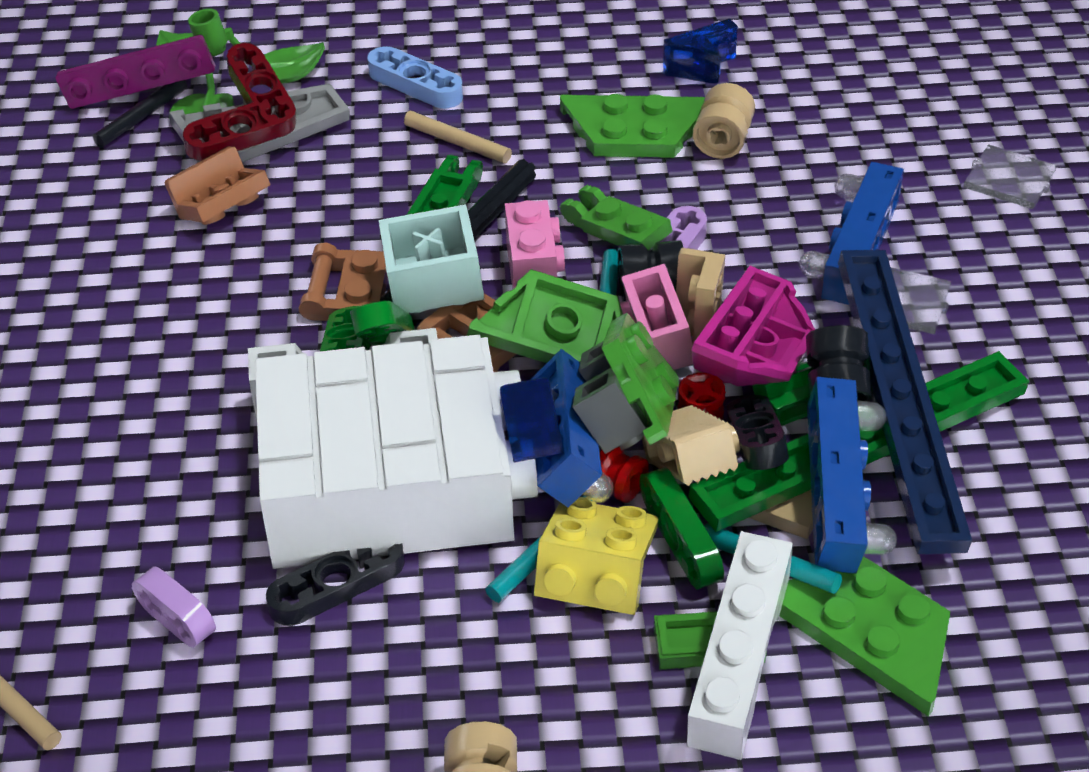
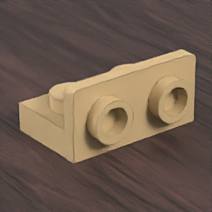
M681 248L678 255L676 294L688 322L691 336H693L692 343H694L722 304L725 254Z

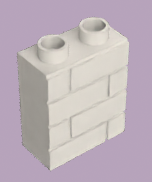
M479 334L432 339L428 344H423V341L376 345L372 346V350L358 347L314 352V356L308 357L306 353L255 358L260 504L273 569L308 565L330 553L350 550V556L355 560L358 559L357 549L370 547L373 557L389 556V550L394 547V544L401 543L403 545V552L406 554L514 541L512 500L538 497L536 462L531 437L505 440L503 429L525 426L521 379L518 370L493 372L487 337L481 338Z

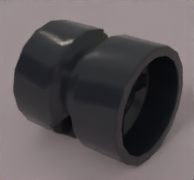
M681 240L656 242L652 250H647L643 244L639 243L618 245V277L622 302L627 301L621 279L622 276L661 264H665L676 292L678 255L680 249L683 248Z
M847 325L827 326L809 332L806 335L807 365L813 368L808 373L809 399L816 377L856 380L858 407L871 401L870 371L863 367L865 365L864 361L869 358L868 333L862 328Z

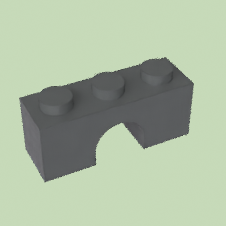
M602 341L581 355L579 372L586 380V383L575 389L572 407L606 454L618 446L620 449H626L640 441L644 436L643 430L648 428V420L636 402L633 404L628 403L619 381L602 350L604 342Z

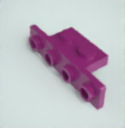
M197 35L57 72L55 79L68 106L74 109L210 74L215 71L216 65L204 37Z

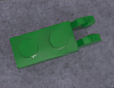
M447 155L439 169L435 168L407 215L465 205L473 191L476 190L478 183H480L483 172L482 161L471 160L463 174L458 173V156Z

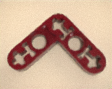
M240 43L228 50L227 69L229 76L247 105L189 123L184 128L183 140L185 153L190 158L202 161L229 146L235 147L237 151L286 136L295 129V105L266 57L257 46L249 43ZM246 64L252 65V71L249 73ZM256 85H266L271 88V91L259 94L251 89ZM272 106H274L275 112L278 115V117L275 114L271 115ZM240 123L251 127L245 133H235L230 130L231 126Z

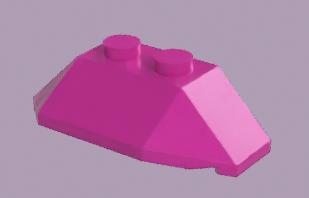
M749 266L693 343L691 353L694 369L715 375L723 383H730L735 386L790 381L807 353L806 335L815 330L804 306L795 297L796 290L792 282Z

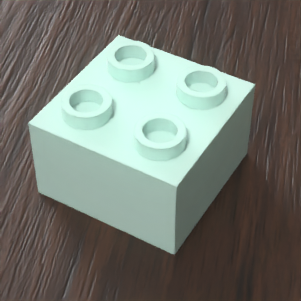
M466 204L379 220L386 271L392 301L395 305L407 313H421L429 309L451 305H465L469 302L485 300L478 254Z

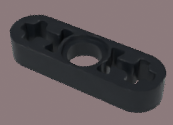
M748 395L728 403L726 408L729 422L738 435L740 454L745 466L752 470H766L784 464L789 459L785 433L768 397Z
M402 543L394 544V547L389 550V558L384 560L379 556L373 557L371 547L357 549L358 559L355 560L350 556V550L330 553L275 580L266 591V601L271 618L281 625H298L394 578L402 571L405 564ZM356 561L359 562V567H360V569L364 567V570H365V571H363V572H359V571H358V565H357ZM333 573H345L350 576L347 582L339 586H329L323 583L324 579ZM311 583L314 584L315 595L313 594L312 587L308 588V585ZM286 596H291L294 600L299 599V602L291 605L287 600L282 601V599Z

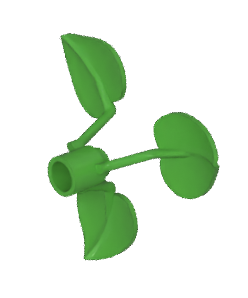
M208 8L199 10L188 18L192 33L177 34L160 30L156 46L202 35L213 57L222 54L226 50L225 45L228 40L233 46L240 44V42L234 36L232 28H223L218 11ZM324 42L288 47L268 52L264 56L280 82L289 83L305 77L315 68L325 50ZM213 73L206 74L208 87L206 94L186 96L178 100L172 106L170 112L183 109L185 114L202 112L205 105L220 103L221 108L234 106L235 103L232 95L229 93L215 94Z

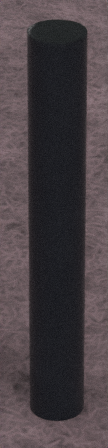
M182 80L162 86L93 134V140L100 148L105 147L187 89L186 81Z

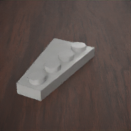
M331 84L287 91L296 108L295 129L286 136L237 152L243 163L348 121L350 109ZM243 99L242 105L221 108L220 103L203 106V111L185 114L183 109L169 112L170 123L184 142L183 131L189 123L247 104ZM272 106L271 115L275 114L278 117V115L275 112L274 106ZM241 123L235 124L230 128L235 133H245L251 129L250 126Z

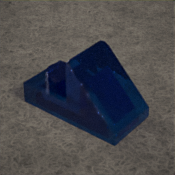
M729 18L664 39L663 73L666 76L712 84L719 83L721 63L736 58L738 26Z
M543 377L501 386L499 389L501 399L499 400L513 463L564 453L549 380Z

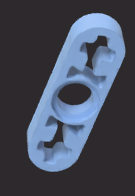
M393 47L375 48L367 56L369 75L377 82L437 108H452L459 105L463 100L462 79L455 73ZM412 76H421L419 78H408Z

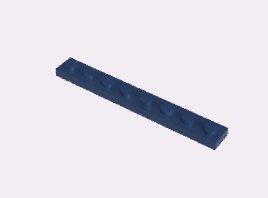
M841 250L838 266L854 325L868 333L869 358L865 360V365L870 371L872 391L917 554L968 553L972 537L886 250Z

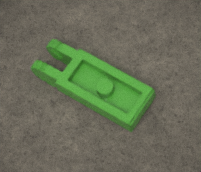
M588 184L578 192L580 201H574L569 198L560 204V211L567 222L582 228L584 232L617 246L639 243L643 244L647 250H650L656 242H660L673 232L670 219L611 196L606 197L599 188L592 187L591 185L588 186Z

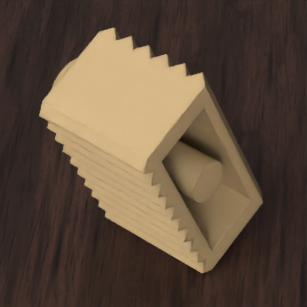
M693 405L672 412L668 436L652 445L648 443L645 435L642 438L647 461L659 469L667 467L676 479L690 486L692 480L699 483L702 477L708 480L711 474L717 477L719 472L726 474L728 469L735 471L738 467L736 453L740 451V442L734 427L728 422L725 423L724 420L721 421L720 418L717 419L716 416L713 417L712 414L709 415L708 412L705 413L704 410L701 411V409L693 407Z

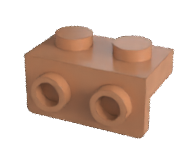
M230 146L165 180L166 189L179 218L201 222L203 225L221 220L225 216L224 211L234 205L242 206L255 201L259 197L258 192L271 185L265 170L244 168L237 149Z

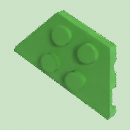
M621 94L560 95V111L563 115L569 114L572 118L573 129L579 137L586 140V146L593 156L675 158L683 148V143L693 136V128L705 97H672L656 94L649 96H623Z
M531 269L517 281L516 287L513 290L506 291L494 302L493 308L481 319L475 318L470 323L467 336L480 334L481 338H488L489 346L547 363L560 349H563L580 362L582 353L604 341L611 321L622 316L623 312L616 295Z
M625 313L611 321L602 350L619 381L628 403L633 404L636 402L647 418L648 428L644 429L643 433L648 443L652 445L668 436L677 388L679 386V377L653 345L652 338L645 326L640 321L635 323L631 316Z
M866 557L862 558L856 574L837 572L842 575V583L835 594L797 579H790L788 581L780 617L926 716L933 712L951 611Z

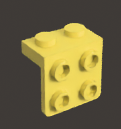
M579 497L569 507L560 502L539 540L534 596L635 615L639 606L644 559L656 533L658 517L646 513L645 510L639 507L622 506L616 508L599 505L594 500L586 497Z

